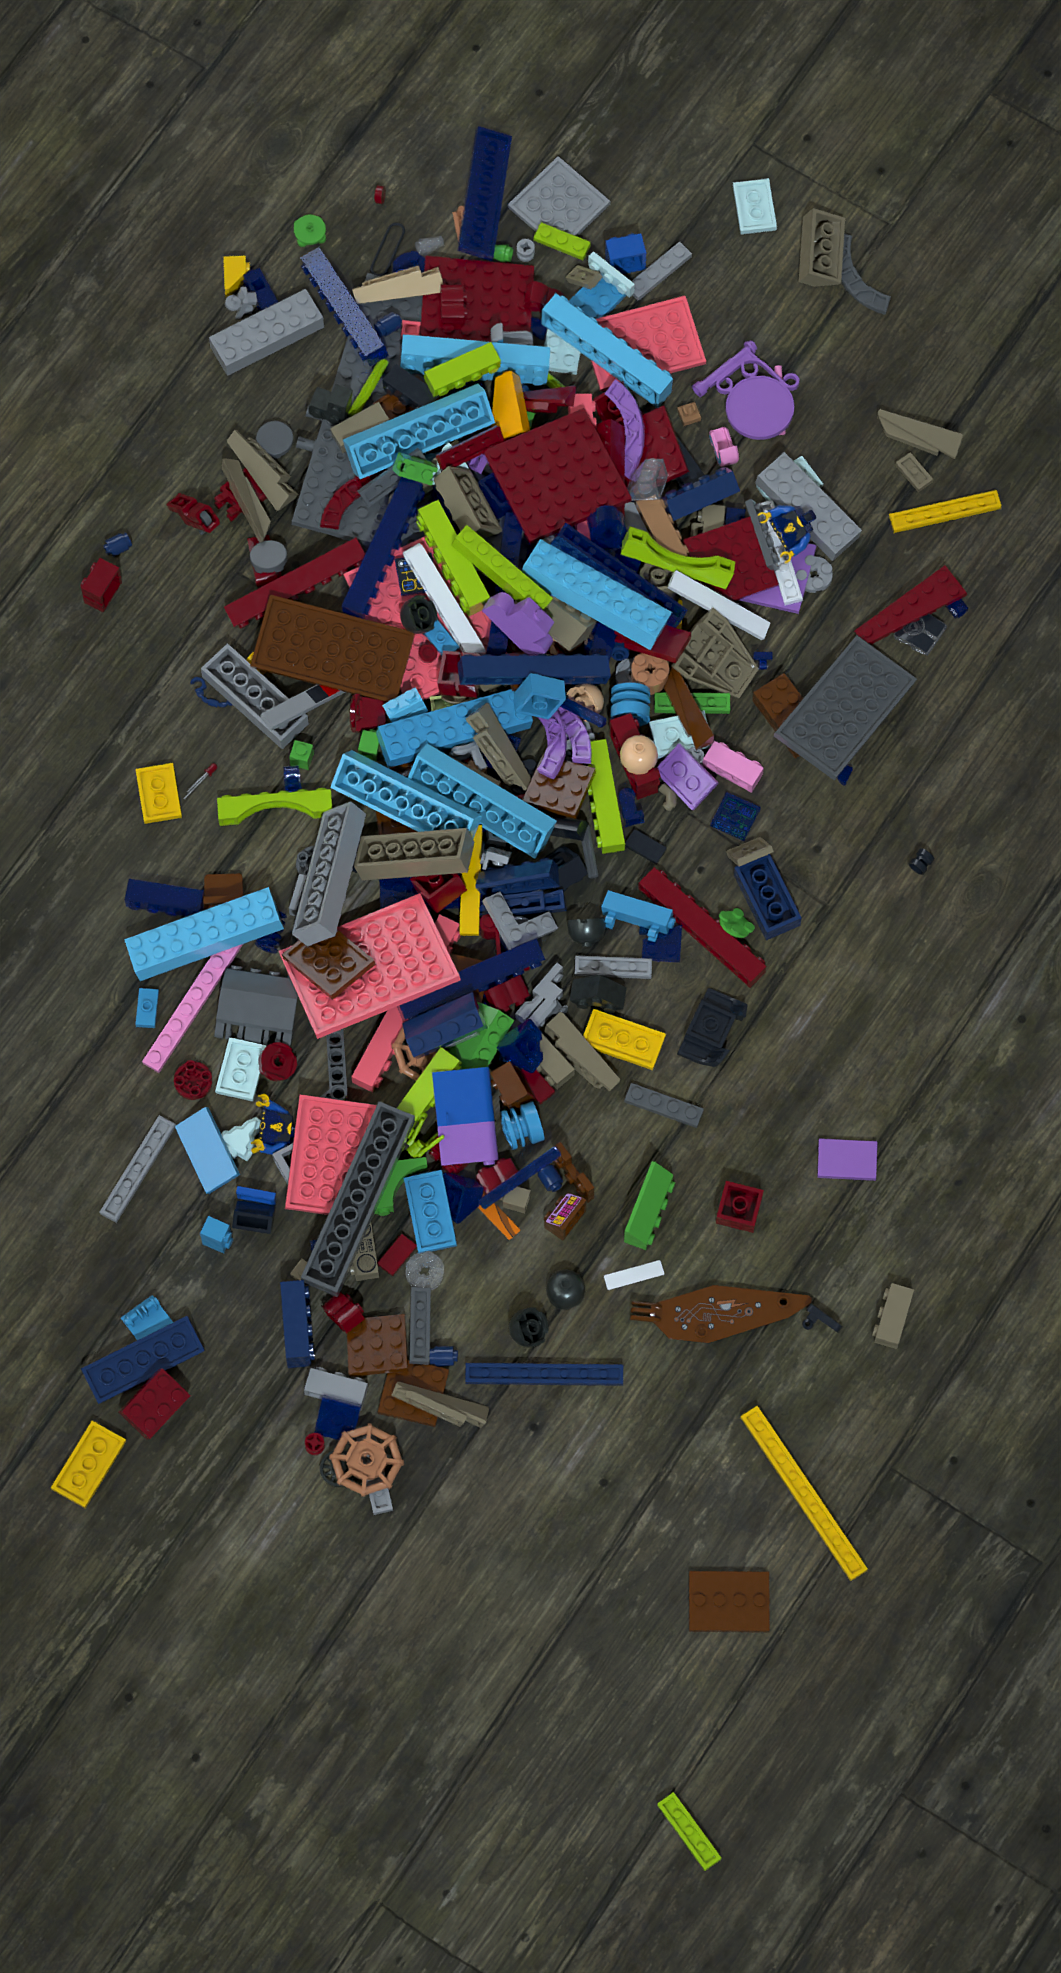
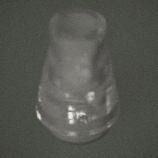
M441 236L420 238L415 245L420 256H427L439 247L444 246V241Z

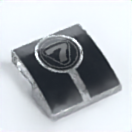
M930 614L895 632L893 635L895 640L908 644L912 650L928 656L947 628L946 624Z

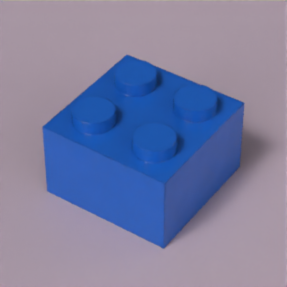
M629 234L626 237H613L606 240V262L621 274L645 270L646 250L642 234Z

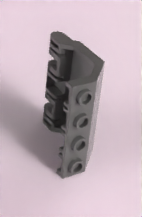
M231 965V968H227L220 991L214 1037L223 1039L225 1033V1039L229 1040V1037L232 1035V1025H238L237 1039L243 1040L244 1028L246 1027L244 1041L261 1044L263 1031L265 1030L263 1045L267 1046L270 1040V1031H277L275 1042H281L282 1033H284L282 1043L291 1048L298 995L289 975L288 977L280 976L281 973L269 971V974L261 973V969L250 968V971H245L242 966Z

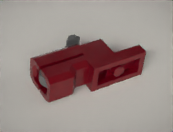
M179 493L166 504L170 511L179 514L186 525L199 529L200 535H203L205 532L210 533L220 524V520L209 505L198 503L193 497Z

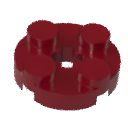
M275 1042L267 1045L259 1054V1072L272 1081L286 1080L296 1070V1056L293 1055L292 1049L284 1043ZM277 1057L279 1058V1061L282 1062V1064L276 1066L274 1063V1060Z

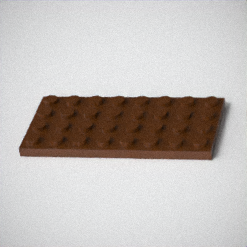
M270 595L250 667L351 694H360L362 697L378 699L387 703L399 696L415 634L405 629Z

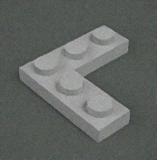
M501 892L491 895L482 901L509 951L558 929L550 912L518 925Z

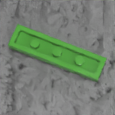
M655 693V713H675L666 693ZM691 693L700 711L730 714V693Z

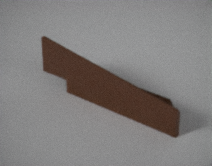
M671 667L664 691L687 737H692L695 750L697 751L713 744L714 735L681 674Z

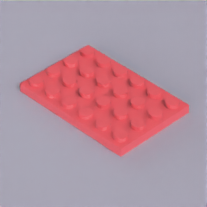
M686 296L596 319L600 326L610 329L615 337L625 340L632 349L639 350L644 358L654 361L662 371L666 370L669 373H674L706 364ZM591 360L600 392L608 390L615 379L619 381Z
M307 1095L299 1096L285 1209L329 1215L377 1105Z

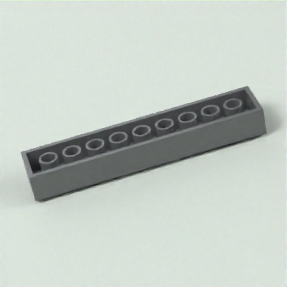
M380 1101L378 1102L303 1271L301 1280H304V1284L338 1297L415 1123L414 1115Z

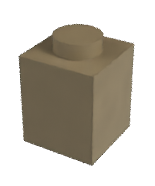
M508 1184L507 1189L502 1190L500 1200L503 1201V1208L525 1214L531 1190Z

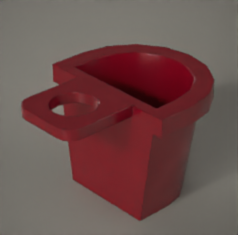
M354 694L350 703L349 718L351 731L359 733L361 729L385 725V709L382 706L385 702Z

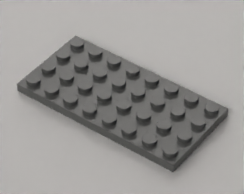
M856 635L778 728L774 737L835 781L915 684L917 678Z

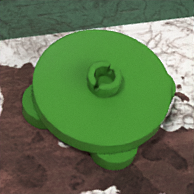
M305 215L294 222V234L299 246L305 247L317 243L321 244L326 241V227L321 217Z
M735 908L733 911H721L719 914L720 925L727 933L734 937H747L755 929V926L743 917V911Z

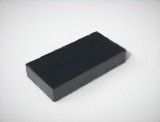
M634 829L625 843V847L655 865L659 863L667 851L665 846Z

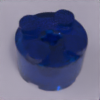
M610 505L596 508V511L593 514L591 512L587 519L592 543L598 549L620 548L627 533L623 513Z

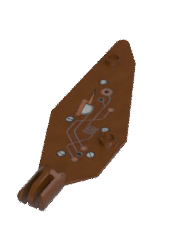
M713 1285L657 1303L632 1301L631 1305L647 1308H631V1313L637 1315H631L630 1320L652 1322L669 1339L711 1343L789 1318L812 1302V1298L801 1294ZM782 1299L786 1301L784 1306L780 1304Z

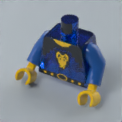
M780 505L768 510V513H758L757 516L765 515V520L759 523H766L768 518H771L769 523L785 550H789V552H782L780 558L784 555L789 556V559L784 564H788L792 556L795 557L806 549L811 538L810 533L813 531L811 522L816 520V515L812 510L804 513L802 508L795 509L793 506Z
M261 1094L258 1097L262 1098L263 1103L258 1101L256 1106H265V1108H262L259 1139L251 1142L257 1148H253L251 1151L252 1153L260 1151L261 1153L272 1155L291 1144V1139L295 1133V1126H293V1116L286 1109L269 1100L266 1094Z

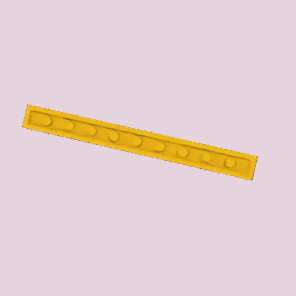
M756 1406L741 1416L742 1421L849 1580L852 1581L868 1570L759 1407Z

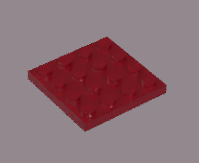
M665 406L642 415L645 430L643 453L632 478L628 479L625 477L626 488L629 487L634 492L638 489L646 492L689 472Z
M751 516L683 540V544L686 545L689 551L688 557L705 558L720 556L735 561L734 575L726 589L698 581V583L732 602L779 586L774 570L771 571L766 565Z

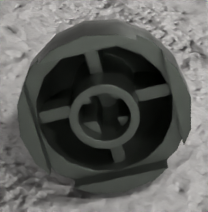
M415 596L403 604L400 610V620L407 631L414 634H423L434 629V622L437 621V611L432 601H427L425 596Z
M605 919L568 920V932L571 939L582 943V947L593 946V942L600 941L604 936Z
M559 1270L548 1280L546 1287L547 1297L551 1304L558 1309L568 1310L578 1306L585 1295L584 1281L579 1274L572 1270Z
M537 1308L521 1309L511 1318L509 1332L512 1339L518 1345L534 1347L541 1345L546 1340L544 1337L549 1330L548 1321L544 1313L536 1310Z

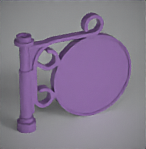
M750 340L744 343V348L728 359L707 378L700 382L697 381L692 386V389L697 396L702 397L707 393L709 387L712 388L716 384V389L719 393L729 394L726 401V415L731 426L739 434L747 438L763 440L781 434L791 423L794 414V401L790 391L798 388L799 378L797 375L789 373L782 380L765 362L754 355L757 346ZM753 363L755 371L750 374L745 372L744 365ZM756 364L762 366L773 378L757 376L758 366ZM741 367L742 375L746 379L733 387L732 380L728 377ZM726 379L730 386L727 389H722L719 385ZM788 379H794L796 383L794 385H788L786 381Z

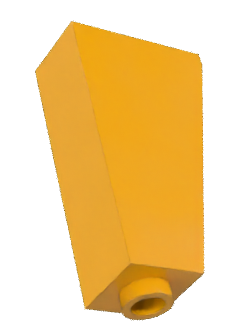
M505 371L500 376L495 377L492 414L495 423L491 425V428L496 425L500 426L505 441L530 431L520 376L512 371Z

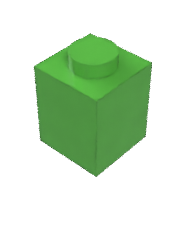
M372 729L368 731L363 730L358 753L377 761L380 744L376 735L377 731Z
M295 740L289 756L290 765H298V768L309 770L314 755L313 745Z

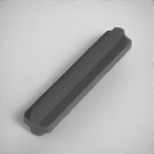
M588 824L582 846L588 877L596 878L598 877V869L590 826Z

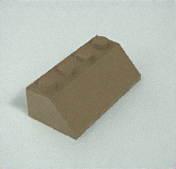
M815 208L803 216L799 268L800 283L814 287L839 285L841 283L845 230L844 217Z
M448 466L433 479L437 491L442 495L444 504L450 510L452 519L459 527L460 532L468 525L485 539L503 531L471 470Z
M550 595L553 600L544 612L554 621V624L548 634L570 651L589 638L597 621Z

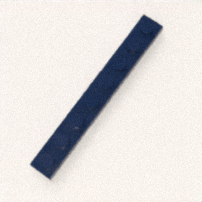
M466 1363L465 1384L623 1386V1365Z

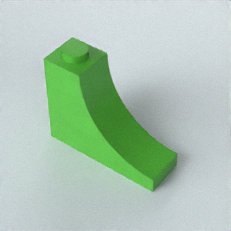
M426 1157L397 1161L375 1214L385 1216L389 1215L390 1212H394V1198L399 1187L404 1182V1178L427 1170Z

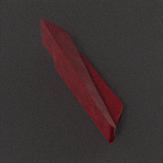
M576 386L523 392L526 411L557 413V406L574 407Z

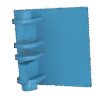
M153 1295L121 1317L137 1340L173 1323L160 1306L157 1298H154Z

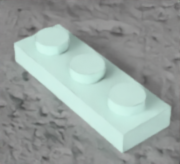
M595 252L588 256L589 268L600 272L607 283H612L621 294H626L628 297L634 293L635 284Z

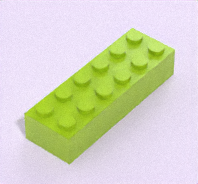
M439 500L418 509L416 525L420 532L424 531L426 536L424 539L427 546L433 548V556L436 563L442 565L444 578L446 581L450 580L452 585L450 587L455 597H459L461 610L463 613L466 612L468 616L482 611L490 596L473 564L451 546L457 534Z

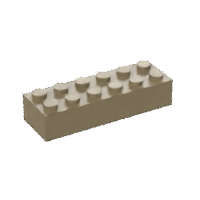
M467 828L362 836L354 868L362 881L467 873L475 842Z

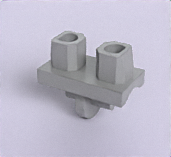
M241 287L237 296L230 295L225 300V305L229 310H237L236 319H241L243 314H251L253 305L257 303L256 292H247L246 287Z

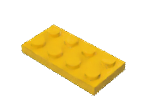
M593 1009L583 1037L595 1051L653 1070L666 1034Z
M91 1421L51 1486V1490L86 1509L125 1445L126 1439Z

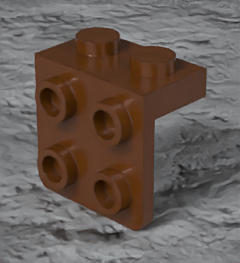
M239 873L206 875L204 877V909L207 910L243 897L242 875Z

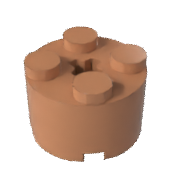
M644 653L635 656L631 667V682L648 686L650 688V695L659 693L664 688L669 675L667 660Z

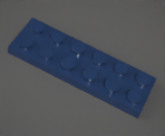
M185 1316L81 1368V1371L97 1403L100 1404L150 1379L158 1369L163 1368L166 1371L204 1352V1349L188 1317Z

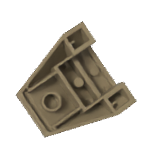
M711 608L690 630L691 639L677 663H673L672 667L688 680L722 693H730V696L738 699L759 668L728 620L714 608Z

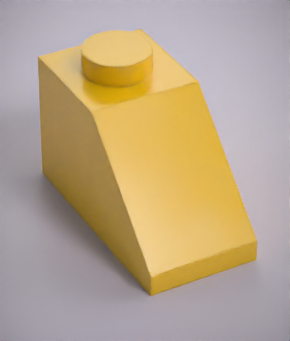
M245 256L224 257L226 298L233 295L247 281V273H250V262H246Z

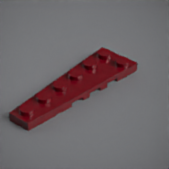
M944 565L854 632L858 637L871 645L889 636L891 633L903 629L904 626L920 620L919 618L932 614L937 609L945 605L948 606L967 596V592Z

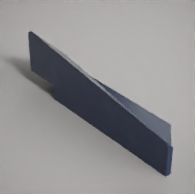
M563 889L544 894V891L502 895L513 916L567 911ZM483 902L480 906V919L482 916L489 914Z

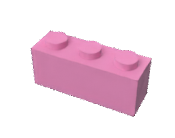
M714 741L703 758L704 767L751 793L763 775L764 768L759 762L747 759L741 752L732 751L722 742Z

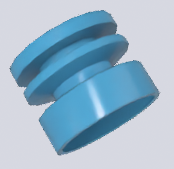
M621 683L611 688V703L613 704L611 706V720L631 713L633 719L636 718L638 720L639 726L650 722V707L648 706L650 704V688L640 683Z
M533 1102L520 1105V1115H517L514 1108H510V1118L506 1110L501 1111L503 1133L512 1150L518 1149L516 1140H519L521 1147H525L524 1137L528 1136L532 1144L544 1141L545 1139Z

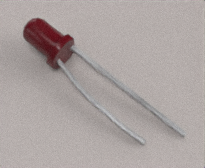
M212 763L204 770L205 774L187 791L189 793L184 799L207 775L212 776V773L217 769L215 763Z

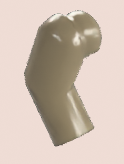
M664 783L659 788V791L666 797L663 807L671 811L677 805V795Z

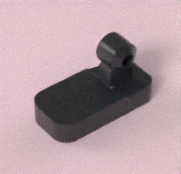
M810 1303L806 1310L810 1314L802 1323L804 1329L811 1330L818 1319L837 1333L843 1328L841 1324Z

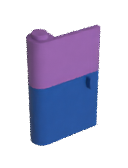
M489 1067L432 1072L438 1138L441 1135L445 1136L439 1142L441 1166L483 1162L484 1165L495 1164V1160H499Z

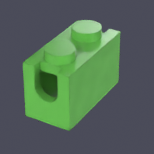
M398 452L392 470L398 476L432 486L433 472L437 473L438 468L430 461ZM402 462H403V463H405V465H404V468H403V469H402V468H400V467H401V464H402Z

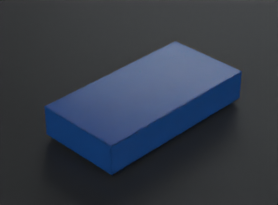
M237 1186L236 1194L238 1199L268 1205L276 1204V1193Z

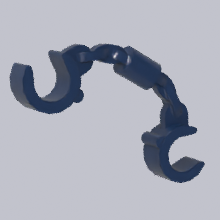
M195 677L191 680V685L197 681L202 683V686L195 689V692L204 703L216 708L226 707L227 705L232 706L228 700L219 703V700L211 698L208 700L204 697L203 690L207 688L204 680L200 677Z

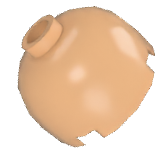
M577 684L567 692L568 700L566 703L568 708L579 718L585 719L583 721L592 720L602 711L604 697L597 686L593 684Z
M636 735L628 738L623 743L620 751V761L630 773L645 774L652 767L654 768L657 763V747L650 738Z

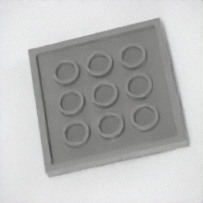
M557 157L508 204V208L535 232L542 222L577 237L610 205V200L560 157Z

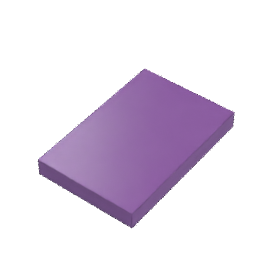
M681 743L657 767L661 779L691 810H695L719 784Z
M819 1139L817 1178L876 1181L877 1141Z

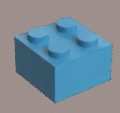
M532 673L528 675L514 692L515 712L544 719H550L566 700L564 681Z

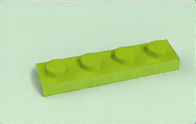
M674 1792L657 1804L704 1871L721 1860L720 1855Z

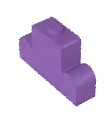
M501 592L489 598L482 609L529 656L546 654L553 643V639L548 632L553 626L554 621L531 598H526L514 604V600L509 594Z

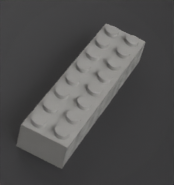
M352 802L325 811L322 816L292 934L306 946L332 938L337 932L366 813Z

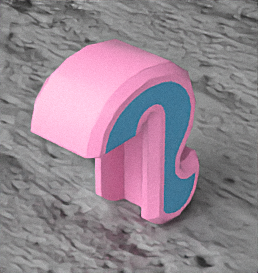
M722 427L711 430L709 438L711 445L714 447L718 464L721 467L736 464L739 461L737 446H733L728 429Z

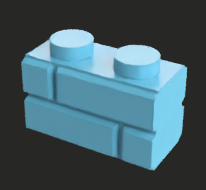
M416 687L382 705L391 722L421 715L428 711Z

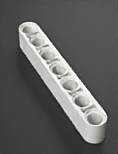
M418 543L404 551L405 560L430 601L434 604L436 611L458 644L461 652L485 654L486 651L482 642L424 547Z

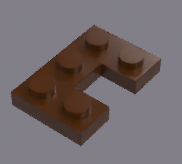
M559 1142L554 1146L553 1162L558 1169L562 1168L566 1173L564 1176L569 1184L573 1183L575 1185L578 1196L585 1198L587 1203L594 1199V1186L584 1173L580 1174L572 1164L571 1155L562 1143Z

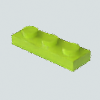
M542 222L533 237L534 241L581 260H584L591 246L589 241Z

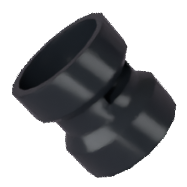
M920 848L916 853V857L911 859L908 865L917 874L924 875L927 871V866L931 865L935 858L931 853Z

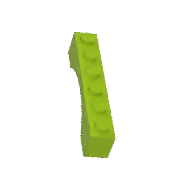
M631 526L622 541V555L672 572L677 570L690 578L726 589L734 575L735 561L720 556L695 558L676 554L659 545L648 532Z
M318 788L314 791L300 789L297 792L280 791L274 794L262 792L259 795L241 794L235 797L224 795L221 798H217L219 825H238L245 818L256 812L275 807L295 809L308 814L314 819L322 818L325 811L332 809L331 789Z

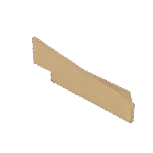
M415 266L365 281L361 287L352 290L356 303L360 304L440 293V286L443 285V281L438 267L421 273L419 266Z

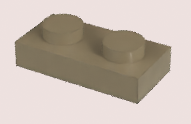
M577 265L565 278L568 283L591 290L603 277L598 271Z
M911 452L896 462L895 466L917 492H920L933 482V478Z

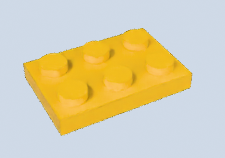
M173 763L136 769L144 824L182 818Z

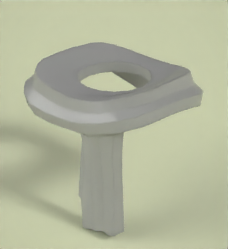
M475 741L467 745L453 747L448 753L449 757L459 761L473 757L475 766L478 767L479 771L488 767Z

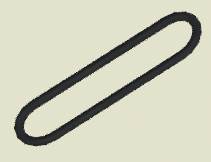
M392 223L387 228L370 267L373 275L384 276L388 272L405 234V227L402 224ZM398 225L403 231L385 272L376 274L373 271V266L392 226Z

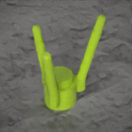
M424 1119L420 1120L412 1137L407 1142L409 1145L407 1151L414 1158H420L425 1152L445 1138L444 1135L437 1138V1132L426 1143L420 1139L416 1141L415 1138L424 1123Z

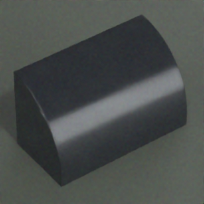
M548 815L557 821L550 836L583 841L588 827L587 821Z
M237 1201L232 1228L271 1234L276 1206Z

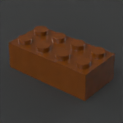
M785 673L753 692L752 701L776 732L803 700V697ZM786 746L795 759L800 756L792 749H790L788 746Z

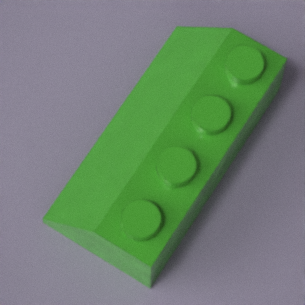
M477 1002L488 1028L479 1031L480 1035L449 1048L447 1052L462 1062V1069L488 1067L514 1020L498 1009Z
M651 1162L624 1234L625 1243L644 1250L647 1249L648 1245H652L655 1234L652 1233L654 1228H658L661 1223L662 1217L659 1215L661 1210H666L669 1201L666 1197L668 1192H673L676 1183L673 1181V1174L656 1162Z

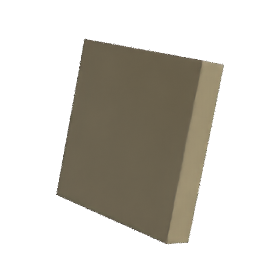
M761 837L726 851L728 858L738 866L774 852L772 846Z

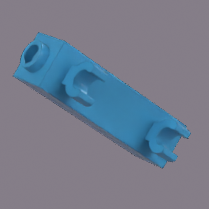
M609 890L601 906L602 913L606 916L604 922L607 928L613 929L616 919L649 929L647 936H649L648 940L656 942L659 932L668 934L669 929H672L675 924L673 910Z

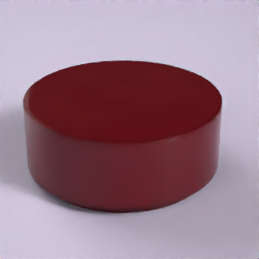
M378 185L376 187L374 195L376 204L384 203L386 195L385 186Z
M432 644L422 645L419 649L420 660L424 663L434 662L437 658L436 647Z

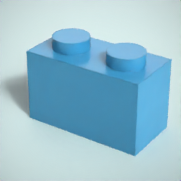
M208 1216L200 1232L202 1244L224 1253L225 1249H229L233 1242L230 1225Z

